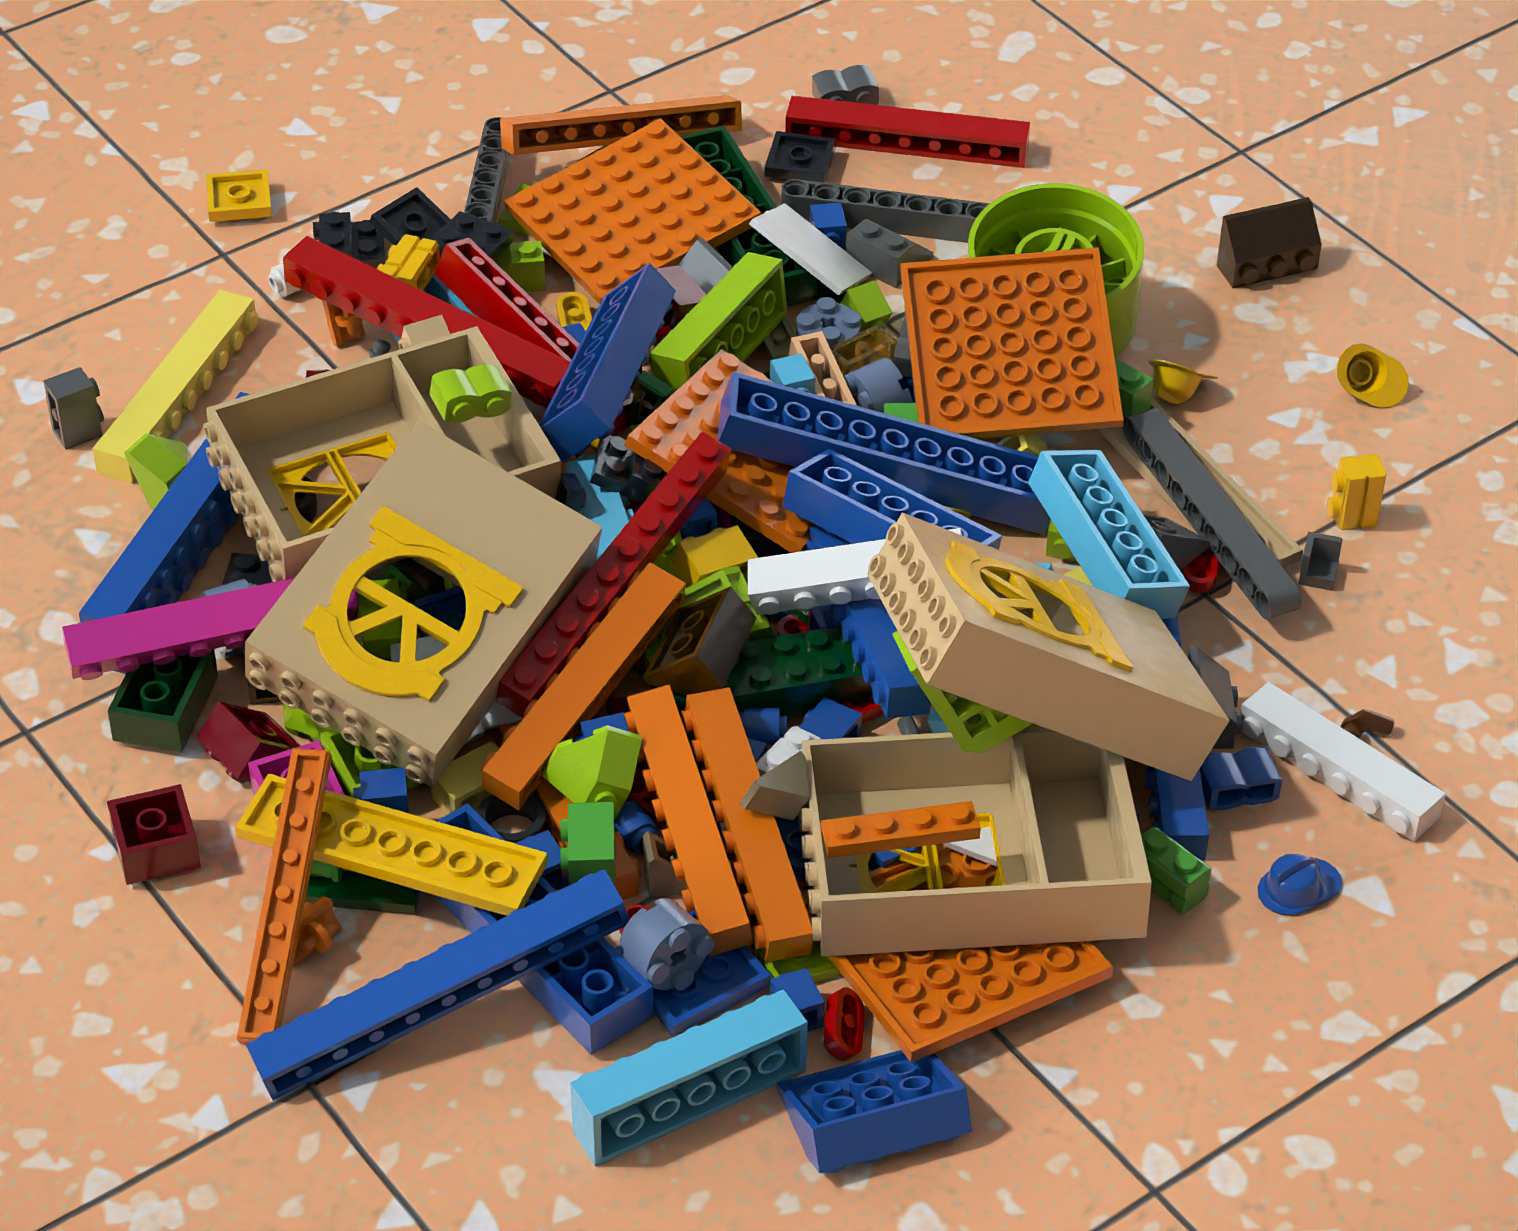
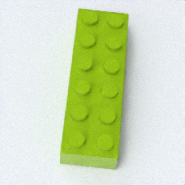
M748 252L686 314L678 325L652 349L649 357L652 374L672 387L671 395L721 349L733 354L739 361L743 362L788 314L782 259Z

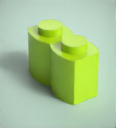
M482 364L465 371L448 369L434 374L431 380L430 396L444 421L458 423L470 420L476 416L490 418L508 412L512 391L497 366Z

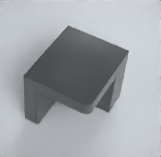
M1308 531L1298 585L1333 591L1343 541L1341 537Z

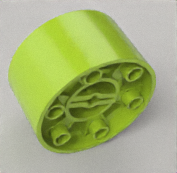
M1063 183L1030 185L1008 192L991 202L978 215L969 234L968 258L1099 247L1115 358L1124 351L1135 334L1139 315L1144 241L1135 219L1122 205L1110 197L1086 187Z

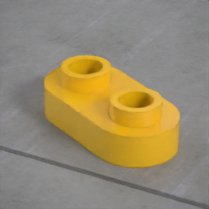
M567 292L557 298L556 310L559 325L564 327L580 322L586 332L592 320L587 297L578 292Z

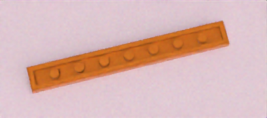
M292 748L236 1038L240 1044H247L257 1039L263 1033L272 1032L282 1027L332 760V754L329 750Z

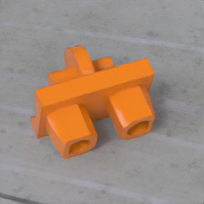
M322 300L334 346L339 347L349 340L366 336L362 323L363 319Z
M323 896L314 904L309 902L304 904L293 967L315 950L321 953L327 952L333 946L331 938L343 930L333 912V903L330 898Z

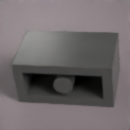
M79 367L43 380L52 431L65 450L102 436L100 422L104 421V415L96 400V397L100 396V391L93 377L88 378L83 369Z

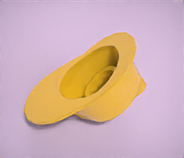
M1364 343L1353 344L1340 355L1336 366L1337 378L1340 385L1351 395L1372 406L1387 408L1400 403L1407 394L1409 387L1408 374L1404 366L1395 358Z
M1158 359L1148 361L1149 365L1153 367L1152 378L1154 379L1153 388L1158 397L1169 403L1180 404L1191 398L1202 378L1218 379L1216 376L1197 373L1176 363Z

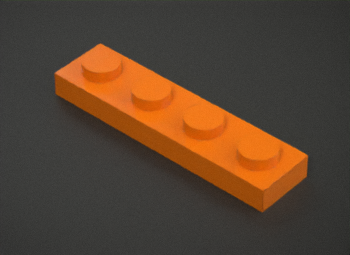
M972 801L821 820V835L828 858L980 839L981 831Z

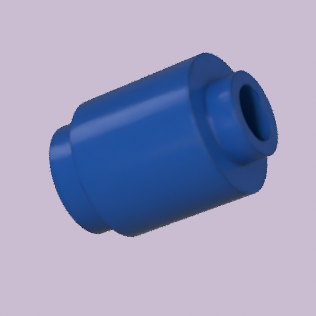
M744 708V712H738L747 738L767 743V745H774L779 738H784V734L787 732V716H779V708Z
M624 802L617 817L614 819L615 832L618 831L621 834L629 851L643 856V834L649 831L660 837L659 828L639 802Z

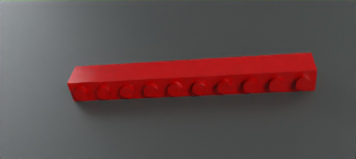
M309 236L303 238L283 257L285 282L316 296L320 300L335 305L347 313L366 320L370 324L378 326L399 338L402 337L404 325L438 315L443 316L450 334L477 326L518 393L545 408L548 407L570 364V361Z
M703 431L698 435L500 679L497 702L523 718L529 703L534 699L539 700L544 694L545 686L554 673L560 674L565 668L566 660L571 651L576 647L580 649L586 642L587 634L595 622L601 623L607 616L608 607L613 599L617 596L621 598L624 595L631 577L637 571L642 572L649 562H655L727 472L731 448Z

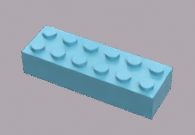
M1041 451L1028 484L1093 587L1155 610L1161 619L1176 618L1190 585L1102 451Z
M783 989L771 995H764L755 1002L737 1010L727 1011L719 1018L703 1025L693 1026L686 1032L671 1039L656 1042L650 1048L632 1056L622 1057L613 1064L593 1073L583 1074L577 1080L570 1082L573 1133L594 1166H597L777 1085L776 1083L806 1072L808 1022Z

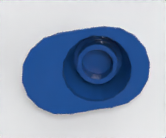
M1286 854L1279 857L1272 864L1270 870L1261 878L1257 887L1258 898L1266 908L1274 913L1297 915L1338 894L1342 886V879L1337 869L1327 861L1300 854Z

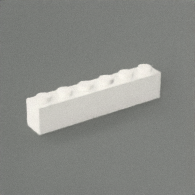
M960 528L949 530L959 535H962ZM886 539L748 559V597L756 615H772L781 611L805 610L829 604H846L850 601L870 598L880 599L867 572L871 559L880 552Z
M1270 682L1266 683L1242 703V732L1246 736L1256 740L1273 751L1277 756L1284 758L1301 769L1305 774L1323 783L1336 794L1351 801L1364 812L1379 819L1395 832L1415 842L1441 818L1446 793Z

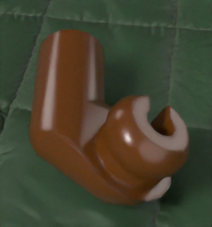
M1362 709L1345 718L1340 727L1357 738H1360L1362 733L1369 729L1388 736L1393 730L1395 721L1393 718L1368 709Z

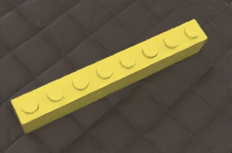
M219 289L93 447L97 474L133 484L136 477L124 452L145 433L168 438L173 431L179 428L182 419L189 410L194 409L197 400L205 390L210 388L213 379L220 370L225 369L228 360L235 351L241 348L248 334L256 329L258 314L255 310L254 298Z

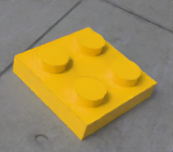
M268 169L206 174L210 222L272 217Z

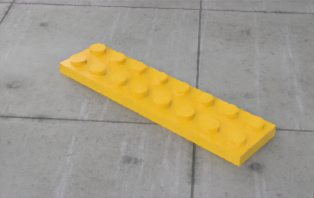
M268 773L235 826L237 838L273 848L286 778ZM329 790L325 792L313 860L505 916H508L514 910L524 908L548 863L546 852Z

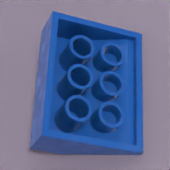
M902 1050L776 1083L778 1093L804 1152L819 1174L824 1172L837 1173L844 1170L846 1166L860 1162H877L886 1155L900 1151L914 1152L919 1150L922 1145L937 1141H954L960 1135L972 1132L967 1089L935 1053L911 1063Z

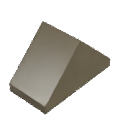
M799 751L756 779L739 804L746 810L794 820L809 799L805 755Z
M647 831L643 834V871L649 898L680 895L681 891L686 890L687 887L685 881L677 882L671 860L677 859L675 850L667 852L664 839Z

